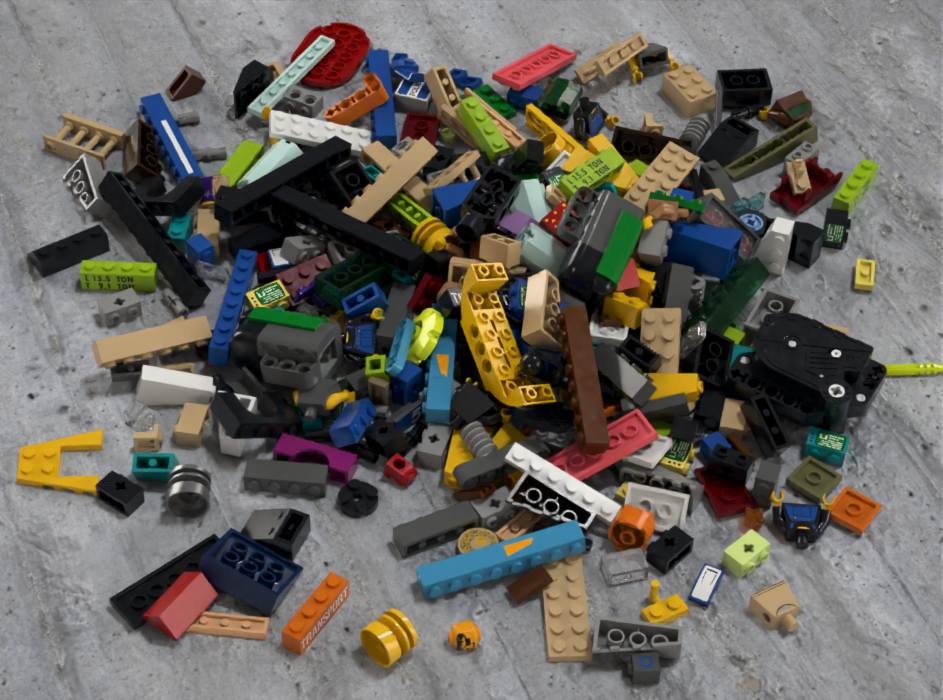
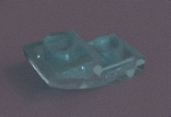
M760 191L750 199L742 197L739 201L733 203L731 210L734 214L744 209L760 211L764 208L766 194Z

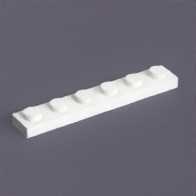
M516 442L504 459L505 462L523 473L526 469L530 470L597 512L596 517L609 525L621 508L616 502Z

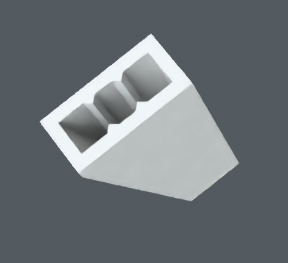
M143 365L135 390L134 405H185V402L208 405L210 397H214L216 386H213V377Z

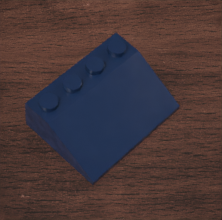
M230 528L203 555L197 572H202L209 583L217 586L222 591L235 596L240 601L270 616L283 601L304 568Z

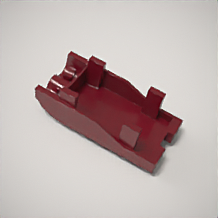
M818 157L809 158L805 161L811 189L805 190L803 195L793 196L789 180L790 175L787 174L782 177L780 186L770 193L769 199L777 204L787 206V210L797 216L834 189L841 180L843 173L839 172L834 176L830 169H822L818 166Z

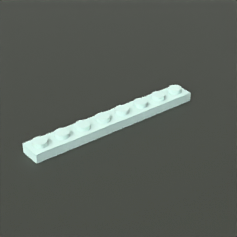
M320 35L247 107V112L262 118L263 108L267 106L272 109L291 87L296 85L335 46V40Z

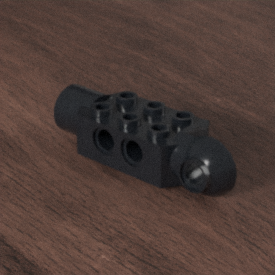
M508 153L503 156L498 154L492 166L486 168L462 202L461 220L457 224L455 231L464 242L475 244L484 232L493 233L518 197L521 181L517 176L511 174L516 164L514 154Z

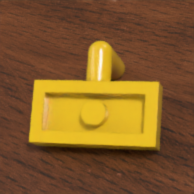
M657 580L651 581L649 599L653 605L641 610V616L646 622L667 624L688 614L689 608L678 594L661 600L658 596L659 582Z

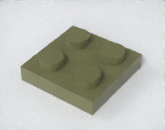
M809 455L786 478L785 483L820 504L823 495L826 494L827 496L842 481L843 475Z

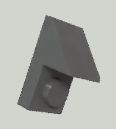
M139 360L124 365L123 362L116 364V367L110 368L112 382L130 381L131 391H133L137 387L142 366H150L149 360Z

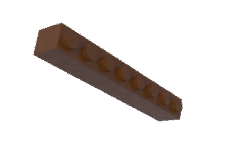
M563 306L560 313L557 314L556 322L560 326L559 340L563 344L562 357L566 362L565 375L568 376V392L571 393L572 398L570 406L571 410H574L573 424L577 428L576 442L580 446L581 453H605L610 440L587 310L584 306Z

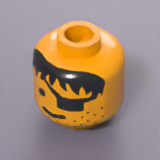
M471 620L454 623L451 626V632L447 633L449 644L454 645L458 651L475 648L478 645V641H481L479 627Z

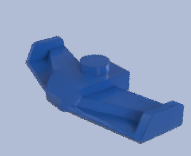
M395 53L391 59V70L409 82L424 83V74L418 73V64L413 59H409L407 53Z

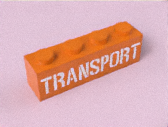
M333 572L326 576L281 631L283 647L300 656L349 597L348 580Z

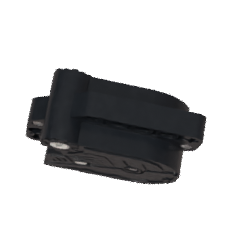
M797 313L768 314L764 317L757 332H755L752 352L739 354L728 369L725 386L729 391L745 399L766 392L776 414L801 426L813 425L815 428L841 434L847 418L862 416L867 412L884 384L887 369L883 364L871 359L874 350L871 345L851 338L845 333L823 325V323Z

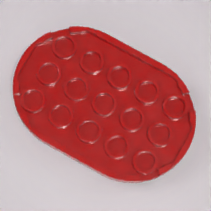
M333 22L324 27L320 25L312 29L293 53L290 60L291 64L320 35L335 40V46L300 82L320 89L348 82L363 63L365 57H367L368 50H370V39L366 36V32L358 26L342 22Z

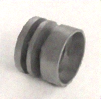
M183 464L172 469L168 475L166 507L168 511L184 519H194L203 516L210 508V473L205 468L194 464Z

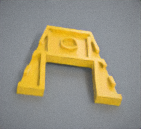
M103 429L20 447L17 483L42 488L43 485L52 486L55 490L61 491L62 488L71 489L74 493L83 494V492H89L97 496L95 485L100 481L99 475L59 476L62 451L102 450Z

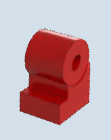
M396 453L386 462L383 475L387 478H394L399 485L405 487L417 477L418 472L409 461Z

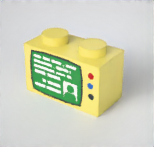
M279 279L245 294L248 309H254L255 307L274 309L280 306L285 310L287 307H290V295Z
M671 436L673 445L661 458L659 465L682 476L688 475L691 466L689 461H693L696 455V450L693 449L694 442Z

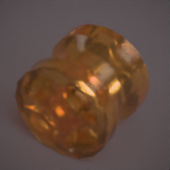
M745 507L744 527L756 526V528H762L763 508L751 509V507Z

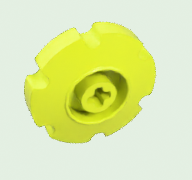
M433 308L423 310L413 320L415 328L406 360L418 366L431 354L443 330L444 318L440 312Z

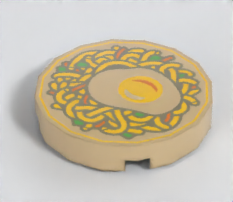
M471 528L460 535L458 539V553L460 555L499 543V540L488 529Z

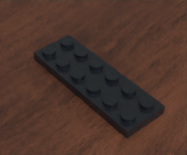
M214 533L109 598L110 604L135 631L148 622L143 619V615L184 572H197L203 555L220 538Z

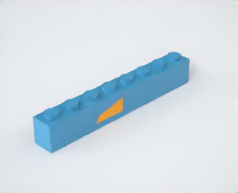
M436 299V304L432 303V308L441 313V316L444 318V325L437 344L429 355L431 359L427 358L426 370L430 371L425 374V385H428V387H424L423 399H427V402L422 404V414H426V422L449 423L458 319H445Z
M572 520L417 567L418 582L425 600L436 598L443 594L478 585L492 579H498L512 573H518L541 564L577 555L586 551L585 536L577 520Z

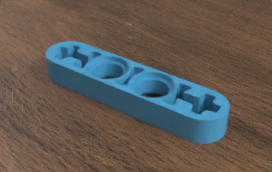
M407 317L397 326L385 371L393 377H396L404 367L415 328V323Z

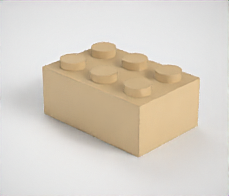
M692 65L663 74L661 90L687 118L715 109L716 90Z

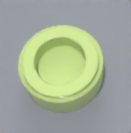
M447 127L441 130L440 139L445 143H453L457 140V134Z

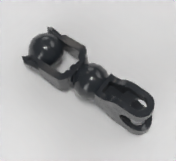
M528 347L529 352L525 353L520 359L521 371L517 372L520 377L531 379L532 382L539 385L550 384L551 388L558 384L564 390H568L569 380L568 376L565 375V366H563L560 356L544 350L540 351L534 347ZM544 361L556 365L550 377L540 375L544 369ZM598 373L601 395H611L607 400L602 399L603 406L609 407L615 402L616 394L612 388L611 380Z

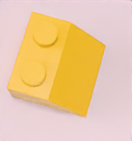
M614 291L605 298L602 314H608L609 318L612 319L618 317L622 321V325L636 329L641 326L642 308L650 307L648 303L642 302L640 298L629 297L621 291Z

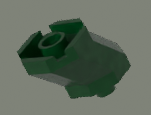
M555 77L552 80L550 78L547 86L538 98L537 106L546 116L553 114L566 120L568 116H571L573 108L581 98L583 88L579 84L574 86L573 81Z

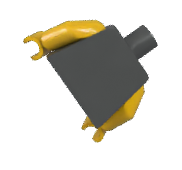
M648 43V47L628 60L631 72L633 73L632 81L634 84H636V79H640L642 83L643 74L639 70L642 71L669 64L668 72L679 69L680 65L677 62H673L674 59L667 47L655 43Z
M319 378L314 387L310 389L298 388L292 393L296 406L304 414L303 419L309 423H313L316 416H328L332 409L343 401L346 403L355 401V391L349 392L346 389L341 391L335 379Z

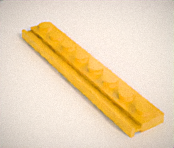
M532 103L526 106L525 119L527 122L525 125L537 136L542 138L549 132L556 131L571 148L575 149L577 145L584 148Z

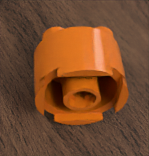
M629 504L624 505L617 512L608 529L609 540L612 539L615 543L614 547L623 553L633 555L639 551L643 552L655 531L654 516L652 513L638 507H633Z

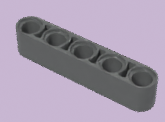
M538 435L516 442L544 460L550 455V450ZM514 443L457 465L452 473L462 489L470 490L519 471L504 461Z

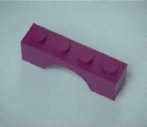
M282 433L273 449L274 461L316 462L328 465L330 480L342 484H348L358 468L356 454L298 438L294 435Z

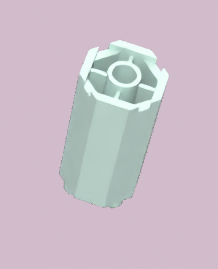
M281 139L274 143L237 183V188H243L302 155L303 152L295 143L291 142L288 144L285 143L287 140Z
M537 179L522 180L519 195L510 207L511 214L518 209L540 223V220L552 211L546 199L544 184H540ZM540 224L538 225L539 228H541L542 230H544V231L547 232L549 235H551L552 237H554L555 239H557L559 242L562 243L561 240H559L557 237H555L553 234H551L548 230H546V229H545L544 227H542Z
M530 223V227L525 226L514 239L522 242L520 264L527 266V269L532 272H541L547 269L557 278V273L569 248L534 223Z

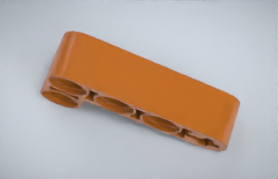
M375 73L365 75L362 80L365 88L327 109L324 112L326 121L345 126L385 103L389 96Z

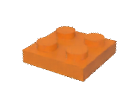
M846 486L835 499L833 505L830 506V519L862 535L881 511L882 505Z

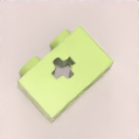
M751 529L724 550L721 564L739 578L743 577L746 573L750 574L756 565L768 559L770 555V542Z

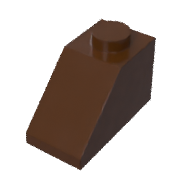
M185 65L166 89V92L173 101L196 95L207 81L200 72Z

